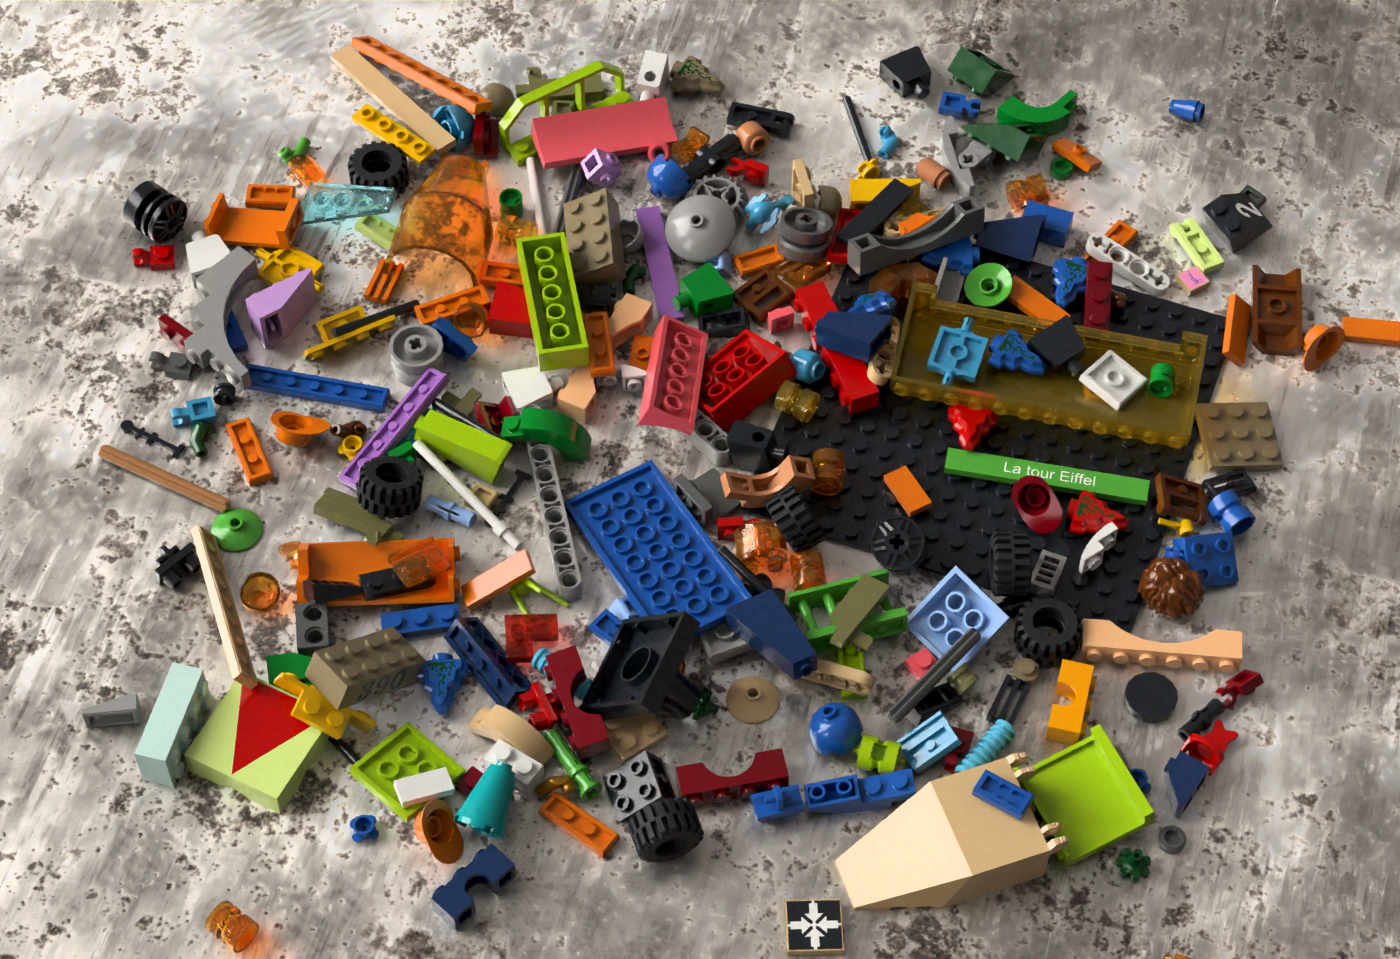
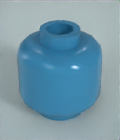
M802 348L789 357L797 371V375L793 377L794 379L812 384L823 377L826 366L820 354Z

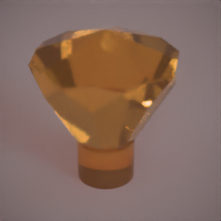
M288 541L278 547L279 553L289 562L291 570L298 569L297 549L301 543L300 541Z

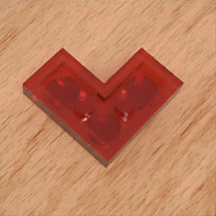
M557 614L504 615L507 663H532L534 658L533 641H558Z

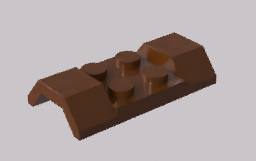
M1252 265V344L1262 354L1288 356L1302 349V285L1300 268H1296L1285 275L1264 273L1258 265Z

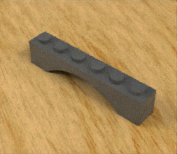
M971 195L951 202L933 221L911 233L883 237L868 232L849 239L847 263L859 276L982 232L984 231L985 207Z

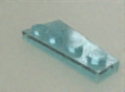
M311 182L301 203L305 215L301 225L390 213L397 192L394 188Z

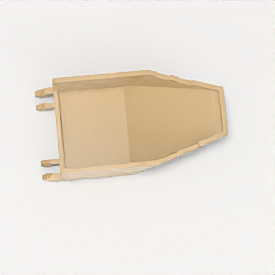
M1012 753L1008 757L930 781L835 860V865L854 910H890V907H907V909L933 907V909H943L1043 876L1046 871L1049 855L1062 850L1069 843L1066 836L1054 838L1048 843L1045 840L1046 837L1056 834L1063 829L1061 823L1053 822L1040 829L1030 807L1020 821L972 795V790L985 769L1020 787L1018 782L1031 778L1036 773L1033 766L1021 768L1015 773L1012 768L1029 761L1028 753Z

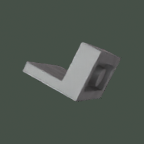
M943 257L932 291L930 311L954 316L965 282V275H960L957 271H948V258Z

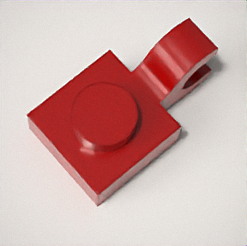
M732 157L731 165L735 168L727 166L726 169L728 176L738 177L744 175L743 180L751 184L765 187L769 181V165L749 158L744 162L739 158Z
M174 245L150 246V252L142 248L132 249L135 267L150 265L151 271L175 269Z
M743 516L717 518L718 540L734 541L743 539V535H747L753 540L761 539L762 530L752 529L761 526V519L743 520Z

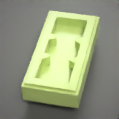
M370 210L355 223L354 227L355 230L393 254L406 241L408 236L407 233Z

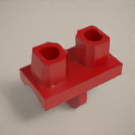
M539 681L532 683L530 691L520 694L518 698V705L521 711L534 709L535 713L529 715L527 721L537 731L544 730L546 733L554 729L553 726L558 722L563 705L562 703L556 704L552 693L545 694Z

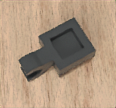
M152 351L149 361L152 362L151 369L164 370L165 376L169 378L190 381L195 364L191 363L185 354L171 352L170 356L166 357L160 352Z

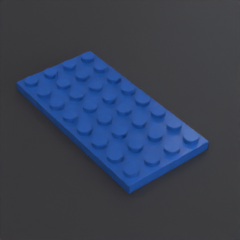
M652 460L564 501L567 514L640 617L686 611L700 622V626L695 634L696 636L726 621L725 608L752 597L729 564L717 553L718 549Z

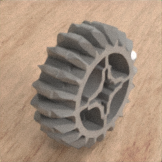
M713 174L712 178L704 175L703 181L696 179L695 185L693 184L690 191H687L685 199L695 195H711L723 200L734 214L736 227L739 221H743L746 214L743 212L749 202L746 190L742 187L740 181L734 182L733 177L726 179L724 174L721 177H716ZM697 219L693 224H698L701 220Z

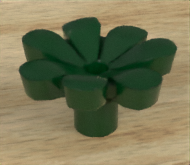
M707 687L702 689V698L698 707L693 712V720L698 721L706 712L716 715L719 710V706L711 702L712 691Z
M1124 848L1121 851L1123 857H1117L1115 860V866L1122 867L1118 872L1122 878H1126L1130 874L1131 880L1136 882L1139 881L1140 875L1144 878L1150 875V870L1147 866L1151 865V858L1149 856H1142V850L1135 849L1132 852L1129 848Z

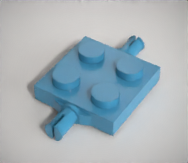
M965 317L962 328H950L941 325L926 370L944 375L941 388L944 390L946 384V390L951 389L954 379L974 383L989 339L971 332L974 324V319L972 318L969 321V317Z

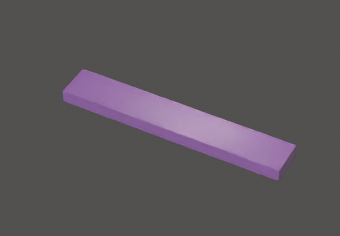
M660 207L636 209V217L645 234L643 249L659 322L665 314L684 322L683 309L676 310L672 302V298L679 295Z
M429 367L339 475V481L357 491L361 466H364L367 460L371 461V458L388 457V452L399 444L418 418L450 382L449 376Z

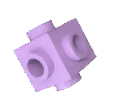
M595 148L580 162L587 180L606 188L622 174L618 158L613 153H607L598 148Z

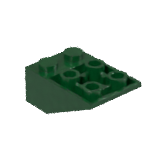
M974 123L961 126L963 130L967 131V136L974 140H982L986 143L987 148L1004 153V157L1013 163L1037 159L1049 135L1030 123Z

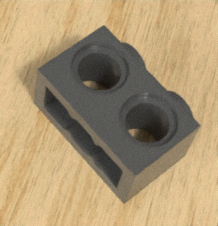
M312 602L296 603L295 616L298 654L312 657L314 651L336 645L335 633H330V626H335L333 610L328 611L327 602L317 605Z

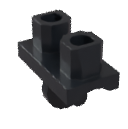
M191 542L181 550L177 545L170 549L165 545L159 547L158 550L161 556L155 560L159 566L154 570L157 576L155 581L159 585L164 583L174 590L183 582V577L178 573L180 569L184 567L191 575L199 571L201 564L196 555V547Z

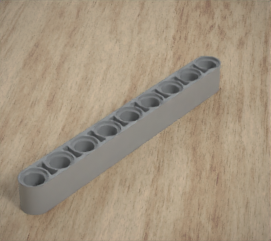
M535 404L525 405V406L521 409L520 415H522V412H523V409H524V408H539V409H541V407H539L538 405H535ZM524 441L558 593L566 602H575L582 595L581 574L551 445L540 441Z

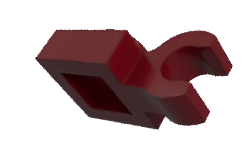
M1245 669L1226 681V686L1218 688L1215 694L1221 697L1226 695V700L1222 703L1225 706L1224 708L1229 709L1235 705L1238 695L1246 696L1252 694L1264 681L1260 673Z
M951 726L962 744L947 753L944 771L954 773L958 758L965 759V756L969 754L974 732Z

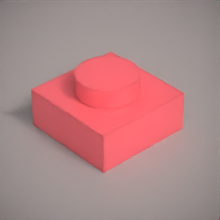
M791 305L768 312V329L771 335L794 327V311Z
M925 647L905 659L904 666L918 681L937 662V659Z

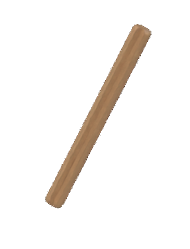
M107 444L100 447L98 455L106 461L222 513L230 509L231 501L228 498Z

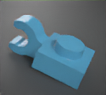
M211 396L186 401L187 407L170 410L174 428L182 427L188 421H191L192 426L200 421L203 423L217 422Z

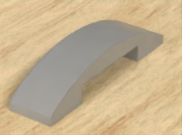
M952 115L947 116L941 144L942 164L952 175L950 183L963 198L971 195L974 197L975 184L970 169L959 168L953 149L956 148L958 135Z

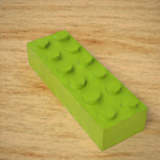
M565 232L517 238V257L540 372L589 365V347Z

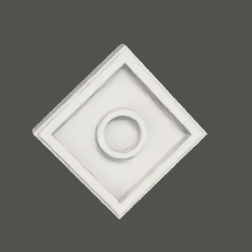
M1110 349L1081 374L1079 381L1118 411L1147 384L1148 379Z

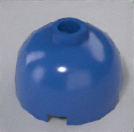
M659 154L653 160L647 172V179L651 185L650 192L658 199L663 197L667 200H677L684 197L694 183L689 184L687 182L690 177L672 159L667 162L663 159L665 155Z
M843 703L826 704L814 712L810 719V740L816 751L823 755L830 756L828 752H837L838 755L845 754L853 750L862 740L861 733L862 731L864 732L860 718L854 709Z

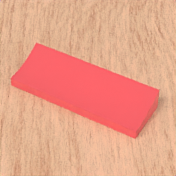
M666 97L532 119L531 136L544 169L578 164L595 148L607 153H613L616 157L648 152L649 146L656 141L665 142L670 148L677 147L678 145Z
M666 314L663 316L653 334L638 425L666 427L688 435L691 434L696 420L708 340L707 333Z

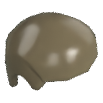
M500 83L487 84L480 92L481 96L493 102L491 111H487L491 113L492 117L505 115L514 103V95L511 89Z
M818 185L819 190L817 194L821 196L818 210L828 214L833 221L841 211V195L834 187Z

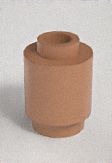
M931 157L920 160L916 166L917 177L934 189L939 188L943 190L952 178L949 170Z

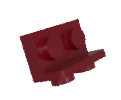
M487 111L475 115L473 132L474 157L496 158L499 151V122L501 120L491 119V113H487Z

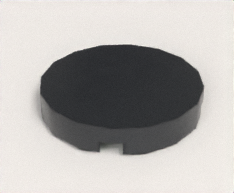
M1143 672L1135 675L1128 681L1124 692V702L1128 711L1132 715L1140 717V720L1159 722L1167 719L1175 710L1178 702V693L1173 682L1166 676L1156 672Z

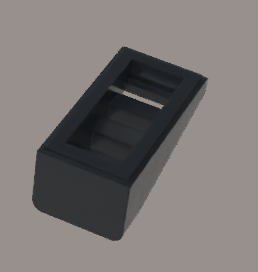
M745 307L698 316L699 330L707 333L708 338L736 337L745 329L750 331V319ZM711 322L712 329H707V323ZM717 322H721V327H717Z
M303 580L305 599L315 605L363 593V587L353 582Z
M946 682L934 687L906 717L916 728L937 712L941 711L945 714L963 703V699ZM943 693L949 701L946 702L941 694Z

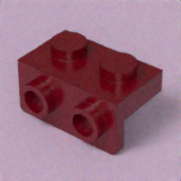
M505 396L499 404L477 401L473 406L478 422L501 435L504 417L518 416L511 396ZM512 442V448L515 446L517 442Z

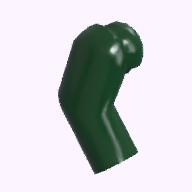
M633 264L626 271V278L622 280L624 295L626 293L635 294L634 281L636 278L642 279L646 275V268L644 266Z
M201 421L194 424L189 437V443L198 458L207 455L208 450L202 440L204 436H208L209 432H211L210 425Z

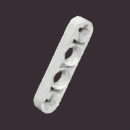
M1093 233L1089 236L1085 249L1092 257L1101 262L1113 263L1114 271L1154 296H1161L1166 293L1170 279L1165 273L1102 233ZM1096 243L1101 244L1098 247L1094 246ZM1119 254L1122 256L1123 261L1117 262L1112 259L1111 255ZM1132 267L1141 268L1144 274H1135L1132 271ZM1158 281L1161 284L1159 286H1156L1154 283H1157Z

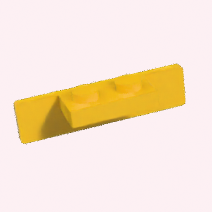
M365 104L352 116V120L381 140L386 141L387 144L393 143L396 148L400 147L407 157L420 165L435 153V147L369 104Z
M360 304L320 320L315 325L323 343L305 350L303 357L305 360L309 358L312 361L325 356L326 351L344 349L348 346V342L355 339L357 342L364 341L371 337L370 333L377 330L379 333L386 332L393 328L392 324L396 321L395 314L336 338L331 333L332 328L366 317L362 305Z
M282 672L273 682L275 685L298 696L297 702L290 714L291 716L336 740L341 738L347 723L364 732L370 731L376 725V721L370 719L371 716L364 711H355L350 707L337 710L314 685H306L300 681L298 676L292 673Z

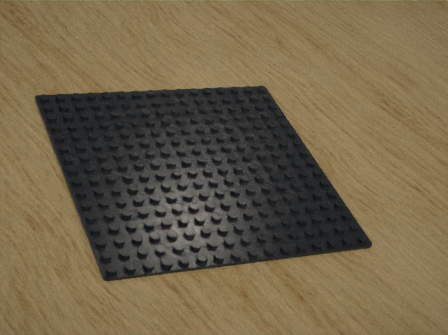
M884 224L874 233V235H883ZM979 247V265L996 263L1004 266L1011 274V277L1016 275L1056 304L1055 292L1057 286L1054 284L1055 274L1052 273L1053 267L1034 261L1027 262ZM921 254L912 259L900 261L898 269L881 268L859 276L849 264H846L832 296V300L839 312H848L861 295L875 294L878 291L888 293L897 301L895 311L890 314L900 322L901 326L893 374L885 385H876L879 390L878 407L850 415L846 406H842L837 387L834 388L832 386L828 369H825L823 377L815 383L807 384L795 380L773 429L777 444L788 446L789 455L810 458L816 479L801 495L824 529L826 539L872 553L870 539L874 528L879 522L890 516L901 515L908 517L920 526L928 542L927 557L920 569L946 576L957 566L980 588L991 591L989 546L993 532L1026 531L1031 543L1032 573L1042 550L1067 557L1053 599L1054 596H1058L1062 602L1064 600L1069 601V606H1075L1078 610L1077 615H1081L1082 619L1110 620L1120 629L1131 633L1143 601L1141 593L1137 591L1140 578L1143 575V570L1148 568L1152 560L1158 557L1168 527L1158 524L1159 518L1167 520L1171 518L1169 514L1163 516L1156 512L1158 499L1155 477L1160 472L1181 479L1185 477L1199 436L1194 407L1196 403H1210L1225 359L1222 349L1226 317L1113 284L1111 289L1124 293L1127 300H1125L1126 307L1122 309H1115L1113 301H1111L1109 333L1107 335L1083 332L1085 294L1078 295L1072 304L1062 308L1071 315L1070 320L1085 346V355L1079 361L1086 370L1111 349L1148 379L1147 384L1116 411L1110 405L1084 406L1083 383L1079 381L1080 376L1073 378L1067 369L1055 375L1047 368L1043 375L1029 374L1021 369L1014 371L1005 367L998 369L988 364L993 354L988 349L998 333L1005 336L1013 328L1022 334L1023 340L1028 343L1030 338L1045 329V327L1009 301L1005 300L1001 304L990 308L976 306L967 298L963 285L954 316L930 311L932 291L940 267H932L921 263ZM989 287L986 291H991L994 287ZM969 317V321L972 318L974 319V324L971 332L989 339L974 383L954 379L951 389L946 390V384L944 390L941 388L944 375L926 370L941 325L950 328H962L964 318ZM811 344L809 350L820 354L818 350H814ZM1157 363H1168L1176 370L1173 392L1168 397H1156L1148 389L1152 367ZM976 400L982 403L984 407L993 409L998 415L996 426L990 428L988 435L981 437L980 444L973 452L1150 480L1146 506L1100 499L1107 503L1109 509L1118 511L1129 519V525L1127 530L1117 532L1116 543L1112 548L1104 551L1101 565L1094 570L1089 569L1081 574L1078 571L1081 556L1087 544L1096 533L1086 531L1082 535L1069 531L1072 520L1066 518L1067 509L1071 498L1078 500L1080 495L1053 491L1063 510L1061 523L1052 532L1046 534L1037 533L1028 527L1013 503L1012 488L1014 484L944 473L948 448L963 450L959 442V433L953 429V422L948 420L949 407L954 406L956 403L965 404L968 401ZM776 460L773 469L777 468L783 461ZM905 465L932 501L931 508L912 517L908 516L884 482V475ZM755 471V472H754V475H760V474H764V473H767V472H766V471ZM740 506V511L744 514L775 523L766 507L744 508ZM898 538L897 542H892L896 550L899 549L900 545L905 544L901 538ZM1045 559V561H1048V562H1051V563H1054V564H1057V565L1059 564L1058 562ZM1044 565L1042 566L1044 568L1056 571V569L1050 568ZM1040 572L1042 575L1053 578L1051 575ZM1037 579V581H1040V582H1043V583H1046V584H1049V585H1050L1049 582H1046V581Z

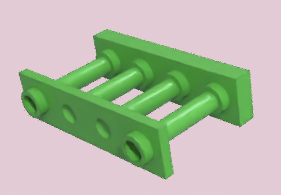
M888 569L872 571L866 574L889 585ZM863 575L788 593V607L794 613L801 612L808 631L804 632V636L817 654L840 647L830 643L836 626L830 625L818 628L811 608L825 605L831 618V612L837 606L835 602L841 601ZM887 596L880 604L883 612L871 615L859 630L870 635L873 640L906 632L908 614L905 607L893 609ZM847 642L843 647L854 644Z

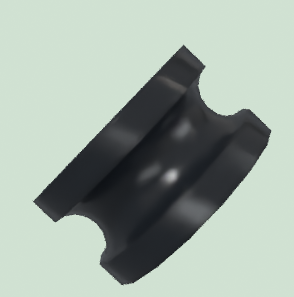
M220 383L214 386L213 401L216 404L229 406L235 403L236 389L232 384Z

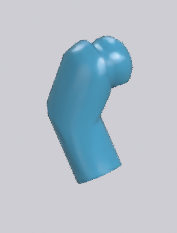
M883 126L879 130L883 146L878 151V155L883 159H887L897 147L898 139L890 126Z

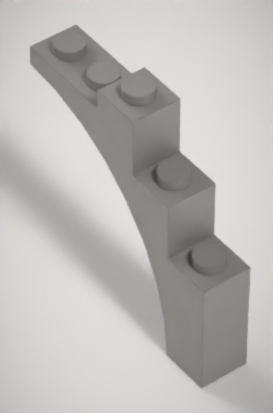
M238 246L195 279L198 288L197 294L202 301L190 309L191 324L196 332L184 340L186 348L185 355L191 363H197L203 369L211 365L217 372L221 371L224 373L232 385H238L245 391L252 385L249 370L236 358L228 344L227 324L236 298L244 287L259 273L256 259L242 247Z

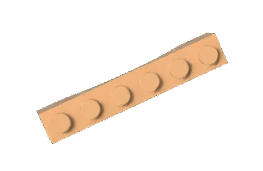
M626 293L621 301L618 300L616 302L613 314L608 318L613 350L634 338L635 334H643L653 318L652 302ZM589 365L579 366L576 371L573 370L569 376L568 384L564 389H560L556 398L559 413L586 424L597 406L594 385L596 378H591Z
M1083 618L1080 638V659H1087L1092 662L1112 661L1117 664L1136 663L1143 666L1160 665L1169 668H1193L1198 671L1206 669L1219 670L1224 673L1238 672L1242 662V631L1215 629L1209 634L1191 641L1160 643L1133 636L1120 629L1110 620Z

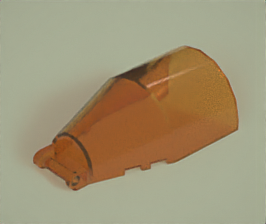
M443 153L441 162L404 202L383 267V274L388 275L393 257L401 251L414 248L432 249L447 254L460 262L470 273L473 287L480 285L484 261L488 259L494 236L487 187L490 161L482 160V162H479L465 155Z

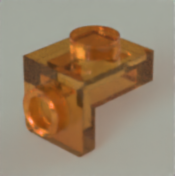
M691 126L686 138L672 143L670 152L677 155L680 160L689 162L694 158L699 148L708 145L710 136L697 127Z
M308 153L302 158L298 155L288 163L290 168L285 172L287 176L293 174L306 191L326 175Z

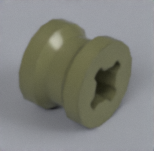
M963 663L946 681L949 684H954L957 688V693L961 696L979 680L977 674H972L969 671V666Z

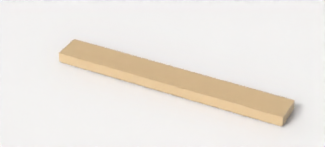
M349 44L330 55L331 61L410 132L435 147V154L437 156L457 145L456 139Z
M197 525L191 532L232 678L251 690L258 685V681L216 536L200 525Z

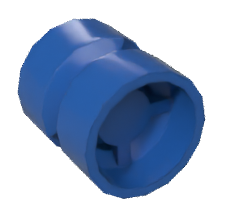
M1230 489L1217 495L1209 503L1207 509L1213 518L1220 522L1224 532L1232 531L1234 538L1251 528L1256 518L1247 506L1241 505L1242 499L1235 490Z

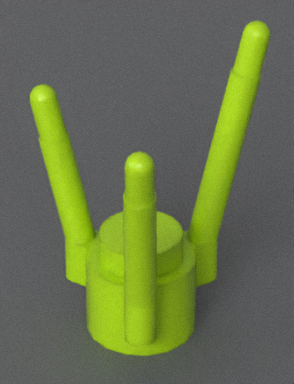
M530 576L512 586L508 591V594L514 598L531 627H534L535 623L519 595L525 596L533 589L539 594L544 593L566 608L570 606L568 602L537 583Z

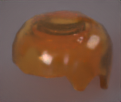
M464 303L457 308L454 314V326L459 332L471 339L480 338L490 326L489 313L479 303Z
M262 571L248 575L239 593L242 606L247 611L260 615L271 611L278 603L280 597L278 580L273 575Z

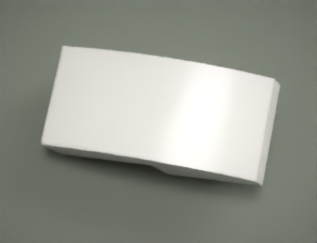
M615 363V376L596 377L597 386L622 384L623 392H637L644 390L647 372L637 367Z
M1113 522L1099 530L1087 544L1080 560L1078 571L1081 574L1089 569L1094 570L1099 567L1103 561L1104 551L1109 550L1116 543L1118 528Z

